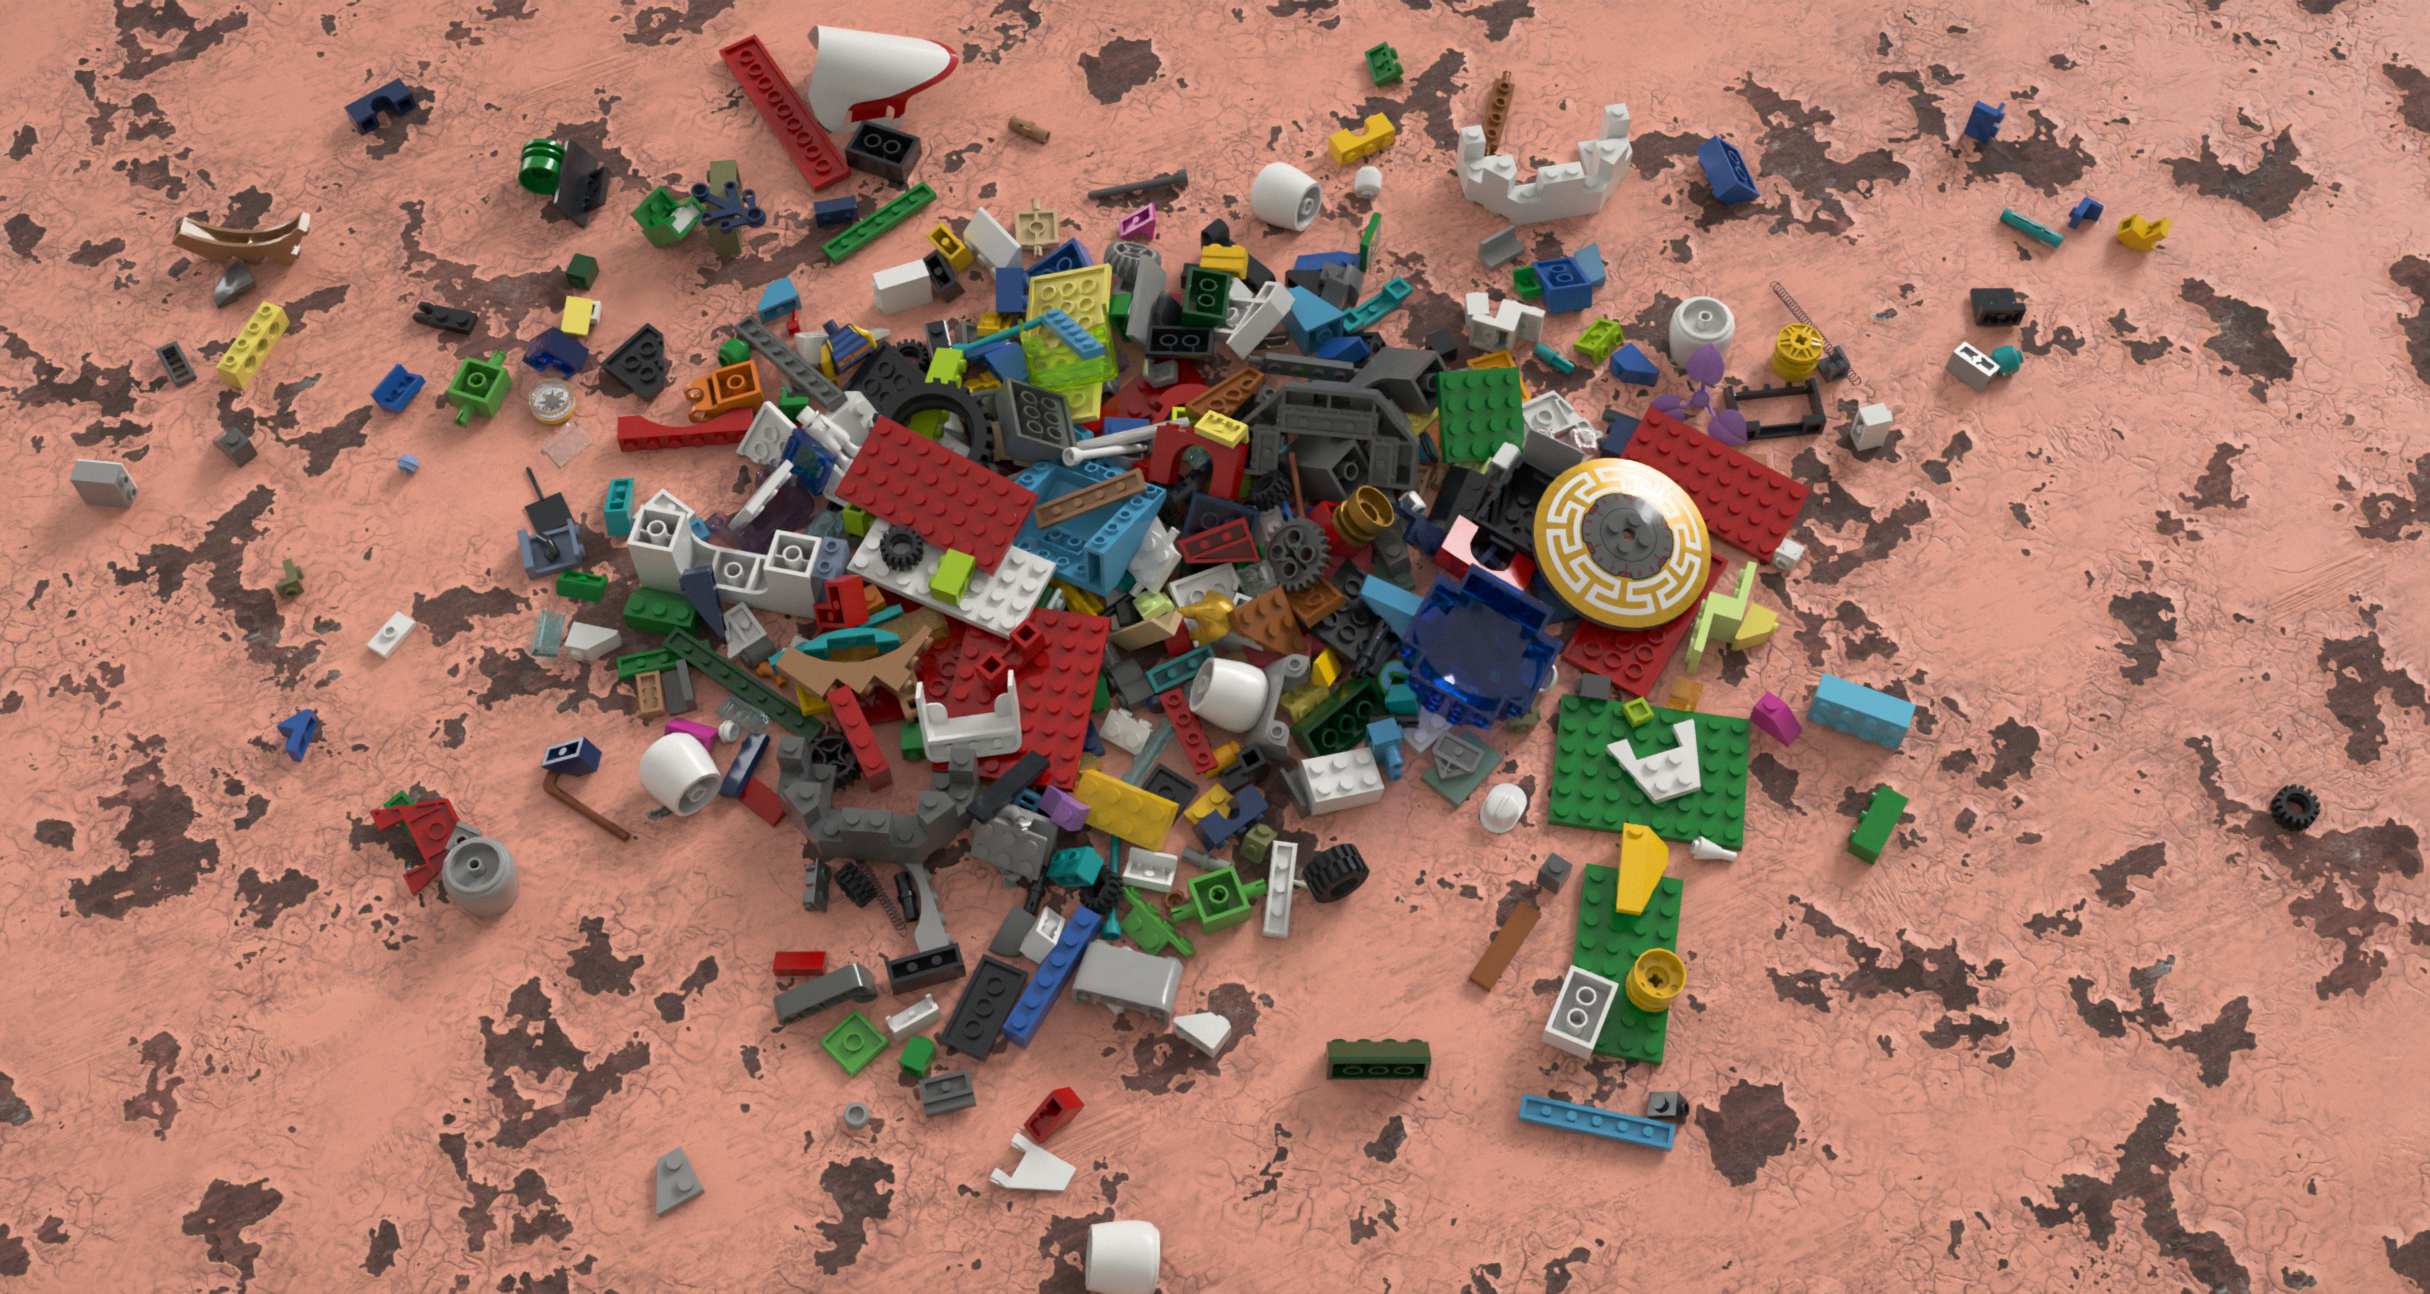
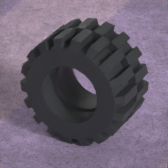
M1346 843L1331 847L1314 857L1303 869L1302 877L1318 903H1329L1342 899L1357 890L1368 878L1370 870L1356 846Z

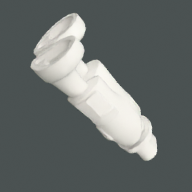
M807 405L796 417L803 424L801 428L806 430L810 439L818 445L817 447L824 454L837 461L841 470L846 474L861 446L858 447L849 441L850 434L823 414H819L818 410L814 412ZM841 448L850 456L851 459H849L848 457H846V456L840 451Z

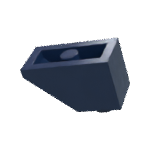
M580 737L548 746L542 767L547 770L579 777L597 772L602 752L588 739Z

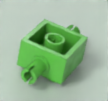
M494 350L488 362L466 357L446 391L452 405L460 408V411L453 420L459 427L466 428L474 413L493 418L513 384L507 368L501 367L507 358L503 352L499 351L498 353V350Z
M1234 865L1187 880V893L1190 903L1171 908V918H1173V923L1177 924L1178 922L1195 917L1198 919L1204 935L1250 920V905L1247 899L1267 894L1266 884H1263L1264 880L1262 878L1242 885Z

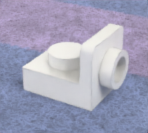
M1784 538L1779 548L1775 550L1771 563L1776 564L1781 569L1792 572L1805 547Z

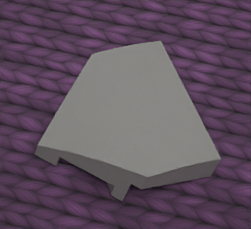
M1446 730L1442 731L1432 749L1441 780L1474 774L1486 755V751Z

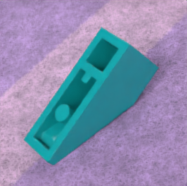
M634 478L611 479L604 508L608 536L623 537L630 534L633 528Z

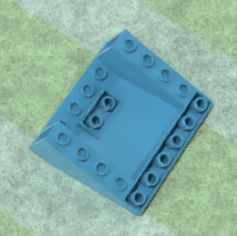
M1063 458L1037 460L1015 483L1039 495V499L1034 505L1035 507L1118 476L1121 473L1086 460H1082L1080 464L1075 466H1067L1063 462ZM1145 482L1147 492L1042 531L1038 529L1032 509L1012 546L1056 563L1057 568L1052 577L1106 597L1123 577L1166 499V490Z

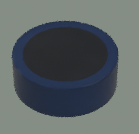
M1160 695L1152 696L1147 701L1149 712L1154 714L1165 712L1159 700Z

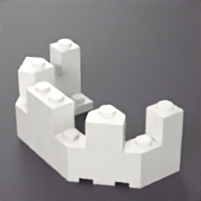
M1626 104L1604 106L1598 139L1578 142L1577 150L1586 175H1584L1580 161L1539 167L1536 183L1515 186L1517 168L1512 154L1484 157L1486 139L1482 126L1476 125L1460 128L1456 169L1465 199L1484 205V209L1498 216L1501 214L1509 218V222L1515 225L1599 213L1605 201L1611 197L1618 188V184L1629 172L1633 151L1627 137L1631 119Z

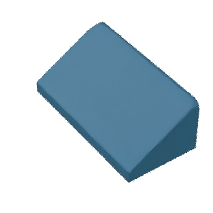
M1597 243L1574 252L1576 263L1590 280L1592 287L1604 286L1606 273Z

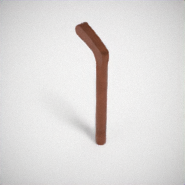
M1295 452L1287 454L1296 513L1297 517L1306 519L1297 456ZM1312 552L1309 554L1308 559L1312 557Z
M548 770L543 782V789L546 793L562 801L622 841H628L630 833L559 789L555 783L561 773Z

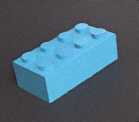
M1823 673L1806 718L1816 724H1824L1835 728L1839 732H1847L1858 736L1862 740H1870L1881 744L1885 748L1898 750L1909 729L1916 704Z

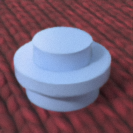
M404 454L403 457L397 458V467L406 472L415 473L416 469H419L420 464L416 462L417 459L410 455Z

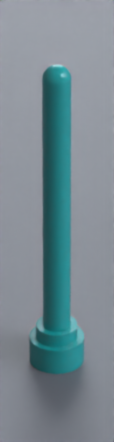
M1041 317L967 345L965 343L954 344L952 348L963 350L964 359H966L965 351L990 343L1000 342L1042 326Z
M1111 834L1109 870L1119 875L1121 838ZM1112 907L1113 912H1107V920L1101 927V937L1109 941L1121 938V926L1117 921V908Z

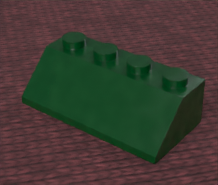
M1356 674L1354 678L1349 679L1289 728L1290 735L1297 747L1309 759L1349 751L1365 738L1367 724L1372 723L1370 722V714H1391L1390 710L1386 709L1385 700L1372 677L1365 676L1363 681H1356L1355 679L1358 675Z
M1334 1039L1331 1042H1327L1326 1080H1428L1431 1066L1429 1042H1422L1420 1039H1410L1407 1042H1397L1395 1039H1385L1382 1042H1372L1369 1039L1346 1042L1344 1039Z

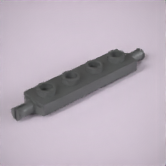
M1265 352L1262 357L1248 356V364L1261 365L1262 373L1349 383L1362 370L1354 368L1352 362Z

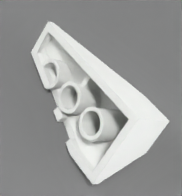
M886 328L865 329L871 333L875 341L890 335V330ZM823 331L794 333L799 356L813 368L821 367L820 349L822 342L828 337V334L823 333Z

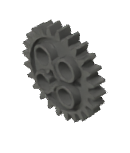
M1299 516L1297 519L1289 517L1288 522L1281 520V528L1273 526L1274 534L1267 533L1270 540L1263 541L1267 548L1260 551L1266 557L1261 559L1260 562L1266 564L1262 571L1268 573L1266 579L1271 580L1272 585L1276 587L1281 585L1284 591L1287 590L1292 593L1295 590L1303 592L1304 587L1311 589V582L1319 583L1318 575L1325 576L1322 569L1330 567L1325 561L1332 559L1326 552L1330 551L1332 547L1325 545L1330 538L1324 536L1326 531L1319 528L1320 525ZM1298 535H1300V539H1299V541L1296 543V539H1297ZM1312 552V557L1308 559L1309 554Z

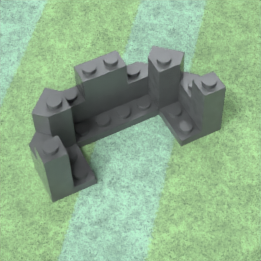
M1313 380L1311 383L1288 381L1240 421L1248 425L1249 442L1247 443L1249 446L1243 474L1263 475L1265 473L1267 475V472L1270 470L1272 472L1273 470L1278 471L1281 432L1371 440L1367 486L1414 490L1418 481L1420 438L1410 428L1412 422L1392 398L1388 401L1380 390L1358 388L1359 384L1324 380Z
M780 735L776 758L781 770L777 795L782 810L794 821L804 836L812 842L822 857L921 864L928 859L930 854L946 846L956 838L958 833L971 826L974 818L966 814L965 808L979 796L981 783L975 749L951 748L948 773L932 772L930 790H920L917 815L893 814L889 810L842 807V810L831 809L838 770L837 766L812 764L805 737Z

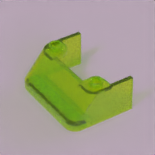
M1106 303L1102 304L1105 323L1096 324L1089 331V334L1104 346L1106 355L1086 361L1067 345L1046 349L1045 343L1040 337L1026 336L1023 320H1018L1022 348L1031 385L1056 391L1109 381L1118 375L1119 370Z

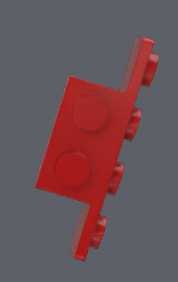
M1177 688L1160 695L1159 700L1195 773L1200 775L1217 768L1218 762L1211 750L1210 740L1207 735L1203 734L1201 722L1198 716H1194L1182 690Z

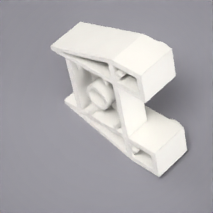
M1231 277L1226 321L1214 328V354L1222 342H1226L1241 360H1244L1280 322L1286 313L1289 312L1295 298L1280 282L1266 281L1257 296L1251 298L1253 293L1239 278Z

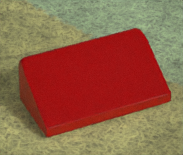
M754 776L738 798L739 801L773 828L787 815L782 810L778 795Z
M826 951L776 952L773 973L775 976H824Z

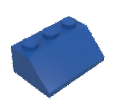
M1714 135L1696 149L1699 156L1698 162L1706 172L1705 178L1714 189L1712 193L1718 201L1722 200L1727 204H1734L1760 197L1737 147Z

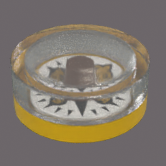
M547 378L541 380L531 388L528 394V403L534 417L545 424H558L567 420L576 408V400L572 389L562 379Z

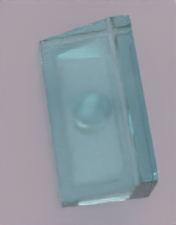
M546 609L540 611L536 620L530 655L543 657L558 656L565 615Z

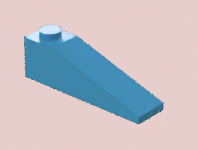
M1369 574L1366 575L1358 594L1376 615H1380L1386 623L1391 625L1390 631L1392 633L1395 632L1403 641L1401 644L1406 650L1423 661L1428 660L1447 636L1454 618L1453 614L1436 603Z

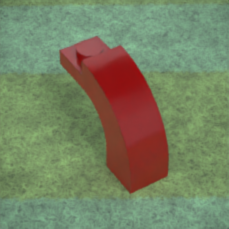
M1189 383L1168 389L1154 403L1153 407L1156 409L1149 418L1150 425L1164 422L1172 412V407H1185V404L1211 388Z

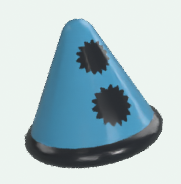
M1425 430L1418 436L1420 438V462L1436 464L1439 462L1438 451L1432 438Z

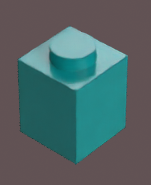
M1418 683L1390 685L1388 695L1385 696L1386 709H1389L1390 713H1418L1420 716L1423 698Z

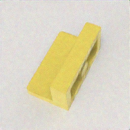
M567 296L561 326L560 344L569 345L571 335L588 336L593 307L592 299Z

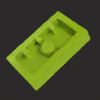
M1599 317L1573 343L1575 351L1592 355L1594 364L1599 366L1624 340L1620 323Z

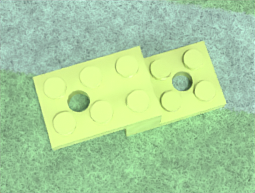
M1748 561L1746 568L1740 569L1733 597L1710 591L1708 599L1702 600L1684 661L1689 663L1687 673L1696 674L1707 637L1733 644L1743 617L1757 563Z

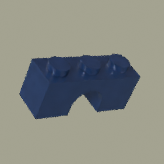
M397 78L344 108L350 122L363 136L380 127L376 117L379 112L393 110L400 116L417 106L410 90L400 78Z
M1252 783L1233 796L1227 803L1233 811V820L1225 819L1215 809L1191 828L1208 852L1215 847L1220 850L1230 842L1228 840L1230 836L1234 834L1238 837L1248 829L1245 825L1251 821L1253 824H1256L1265 817L1263 812L1269 805Z

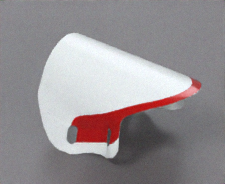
M815 25L807 35L808 40L818 50L811 84L808 89V97L816 118L823 127L830 131L841 133L856 131L863 119L897 129L904 121L908 99L947 78L957 67L959 58L952 48L933 40ZM888 106L895 109L892 121L886 118ZM847 111H852L851 122L845 125V115Z

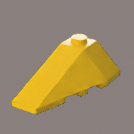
M1624 823L1619 843L1616 912L1641 916L1654 888L1657 887L1663 872L1667 869L1669 847L1649 826Z

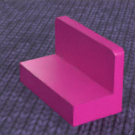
M675 718L666 725L664 736L672 733L690 734L711 755L713 739L718 736L719 729Z

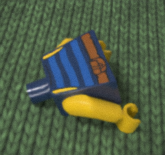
M831 319L822 326L828 337L824 339L820 349L821 365L825 378L830 382L834 380V384L839 386L840 381L834 377L835 373L839 376L867 356L869 357L877 347V344L869 331L858 326H852L850 323L840 329L835 321Z

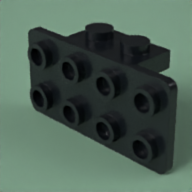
M568 139L565 141L554 207L583 228L587 226L589 211L605 205L611 170L606 166L597 169V159L572 139Z

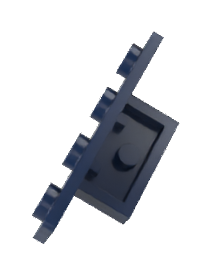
M1405 502L1390 503L1394 512L1409 522L1402 540L1432 560L1446 535L1442 532L1443 529L1436 524L1429 523L1426 516L1412 511V507Z

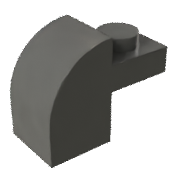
M1325 261L1318 283L1325 285L1330 274L1349 282L1348 304L1356 306L1364 283L1363 274L1351 264H1347L1346 268Z

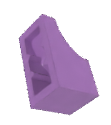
M1052 785L1047 786L1038 805L1040 809L1051 817V821L1068 831L1081 830L1091 811L1089 806Z

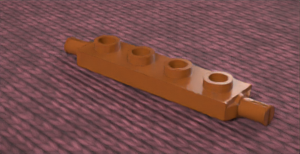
M1507 70L1503 71L1502 79H1495L1484 116L1482 130L1486 139L1485 157L1490 155V151H1497L1512 99L1515 84L1509 82L1511 72L1509 71L1507 74Z

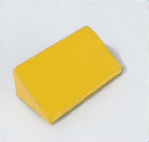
M1328 647L1323 650L1313 663L1312 683L1314 685L1330 687L1342 671L1334 651Z

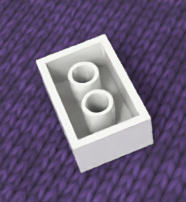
M1370 747L1302 760L1298 771V777L1311 815L1380 802L1385 789Z
M1571 965L1541 1041L1589 1060L1619 984Z

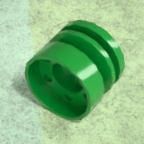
M548 139L527 141L523 145L521 153V164L518 173L520 185L524 189L540 195L556 193L564 148L555 141Z

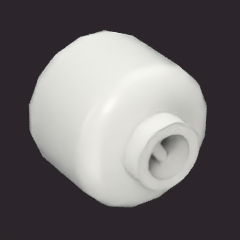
M1374 166L1361 167L1355 174V192L1364 199H1372L1375 195H1378L1382 190L1381 172Z

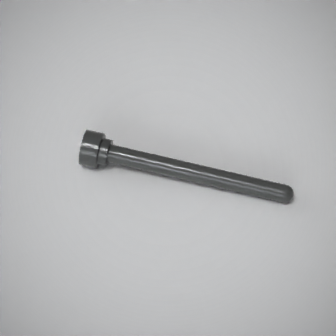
M1186 169L1177 170L1172 176L1090 191L1088 198H1103L1171 184L1179 185L1180 187L1188 186Z

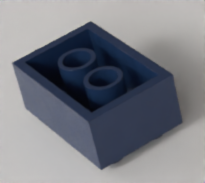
M1193 490L1180 530V536L1187 538L1245 517L1253 539L1261 512L1255 508Z

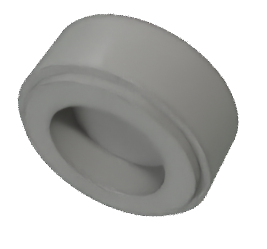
M861 1102L849 1104L844 1111L846 1124L852 1129L864 1128L870 1121L868 1107Z

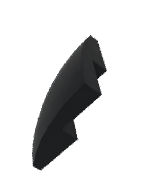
M1161 291L1154 314L1157 315V326H1180L1182 307L1166 291Z

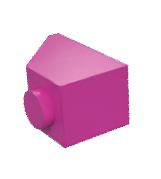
M1767 691L1754 706L1750 716L1751 721L1786 747L1802 732V728L1789 706L1771 692Z

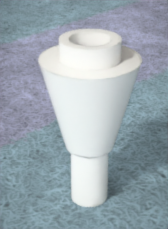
M1699 836L1698 840L1694 839L1691 844L1690 853L1693 854L1694 859H1724L1735 862L1737 857L1736 852L1724 850L1702 836Z

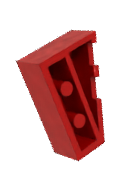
M1245 517L1178 540L1186 563L1260 561Z

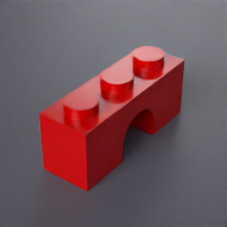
M1027 618L1009 633L1010 641L1003 651L996 654L991 650L974 665L978 678L994 693L1008 681V670H1013L1015 675L1046 646L1043 632Z

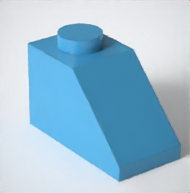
M789 277L776 280L767 286L757 307L761 324L791 313L793 308H802L799 294Z

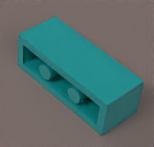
M1209 643L1202 648L1199 647L1145 672L1144 676L1156 695L1196 676L1204 661L1209 657L1216 658Z

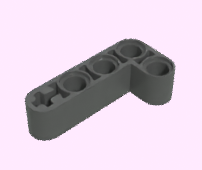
M850 964L777 995L773 998L778 1023L780 1025H790L850 999L857 1003L871 1002L878 997L872 972L860 964Z

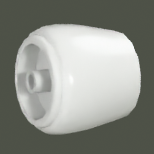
M1275 162L1263 168L1256 177L1250 194V206L1254 215L1268 224L1303 231L1312 224L1319 212L1323 199V189L1321 184L1299 169L1284 162Z
M1700 296L1683 301L1675 309L1669 325V344L1671 356L1676 364L1686 369L1689 358L1708 343H1712L1723 358L1730 347L1735 333V320L1729 308L1717 299Z
M1209 657L1204 661L1194 679L1189 698V707L1192 712L1217 727L1234 733H1244L1255 726L1264 710L1269 692V682L1263 671L1255 666L1238 661Z
M672 733L656 741L646 750L638 766V775L643 787L656 800L678 816H689L707 806L715 798L723 782L722 776L708 751L696 738L687 733Z
M1123 1220L1090 1225L1085 1267L1086 1290L1101 1294L1155 1293L1160 1263L1159 1230L1154 1228L1152 1223L1140 1220Z

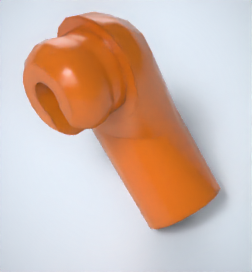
M762 662L756 668V674L759 677L772 676L778 688H784L789 684L784 675L781 674L775 677L769 662Z

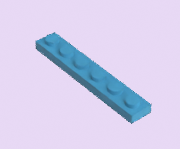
M1051 309L1047 311V314L1040 315L1042 324L1084 361L1106 355L1104 346L1061 309Z
M1525 1093L1522 1095L1518 1121L1668 1152L1672 1150L1676 1125Z

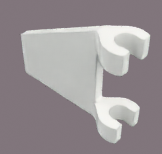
M1016 1132L1011 1141V1147L1026 1154L1011 1178L1003 1171L995 1168L990 1176V1182L1005 1189L1064 1192L1076 1168L1036 1146Z

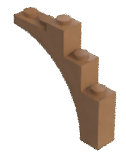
M302 211L294 219L284 224L254 230L217 227L183 217L175 228L172 244L221 265L227 258L231 259L232 256L254 265L260 259H264L267 256L289 266L301 254L302 248L299 247L303 236H307L311 229V224H309L310 214Z
M924 625L912 639L898 649L881 657L862 662L840 663L824 661L806 655L789 646L775 665L779 673L823 703L827 699L826 694L838 689L837 685L843 687L849 684L853 695L862 700L865 695L869 696L876 687L875 682L899 698L902 693L906 694L912 687V672L908 669H914L920 660L918 656L923 650L927 651L933 644V630Z

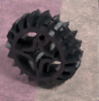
M832 730L829 736L822 732V738L818 739L814 736V744L807 743L812 764H815L817 759H820L822 764L836 765L838 770L834 793L840 787L845 792V785L848 784L853 787V779L860 780L861 778L860 773L862 772L859 763L843 731L836 735ZM847 752L852 756L850 765L845 760Z

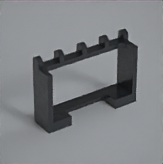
M1815 377L1805 380L1804 386L1793 387L1791 381L1785 383V388L1771 389L1769 383L1764 384V390L1749 391L1748 386H1742V392H1734L1732 385L1723 388L1726 408L1734 409L1738 412L1736 401L1807 394L1813 415L1803 416L1801 422L1767 426H1760L1759 420L1746 421L1747 441L1823 433L1827 420Z

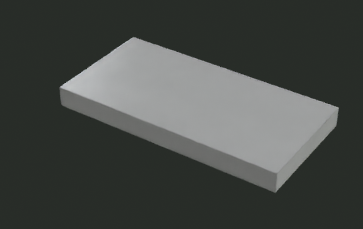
M1148 254L1140 256L1126 336L1144 352L1148 325L1157 326V315L1154 314L1155 306L1160 292L1164 291L1167 273Z

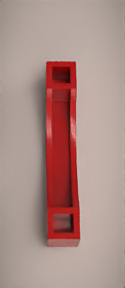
M752 407L733 408L711 421L687 427L660 425L640 415L618 417L617 440L621 452L741 443L755 416Z

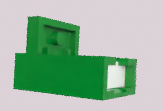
M659 185L630 215L643 228L641 232L654 247L680 241L701 220L700 215L707 210L695 196L675 201L665 188Z

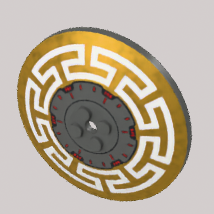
M1603 458L1575 465L1564 471L1548 486L1534 512L1531 527L1532 550L1535 562L1545 583L1554 595L1570 610L1597 625L1622 631H1642L1660 627L1683 614L1698 598L1707 581L1711 563V546L1707 528L1700 512L1681 487L1661 472L1644 464L1625 459ZM1622 532L1630 533L1633 540H1626Z

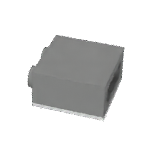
M77 459L70 481L86 504L131 508L133 500L137 497L138 487L122 463Z

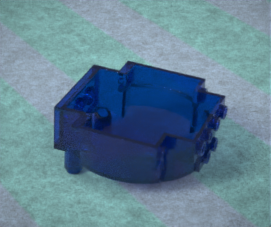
M1471 563L1460 584L1438 573L1396 647V650L1402 654L1403 666L1410 671L1404 684L1415 692L1421 700L1420 705L1424 706L1428 712L1440 715L1449 724L1462 728L1463 724L1471 725L1488 731L1496 719L1505 721L1514 717L1522 720L1564 644L1562 641L1544 632L1555 609L1474 563Z

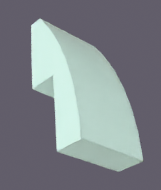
M1056 589L1052 593L1045 609L1064 610L1066 600L1061 589Z

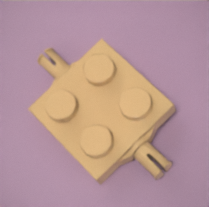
M1034 197L1031 199V209L1015 211L1016 241L1021 245L1022 250H1034L1035 260H1038V253L1039 260H1042V249L1059 248L1057 209L1040 208V198L1036 197L1037 204H1035Z

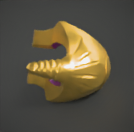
M1209 590L1201 602H1195L1194 605L1177 607L1173 610L1182 614L1184 618L1198 622V628L1190 629L1189 640L1198 641L1200 648L1235 630L1227 612L1235 609L1236 606L1228 597L1217 591Z

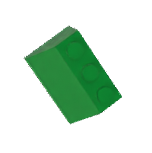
M640 587L630 594L623 612L628 628L669 635L677 626L694 638L697 636L703 618L687 599L686 595Z

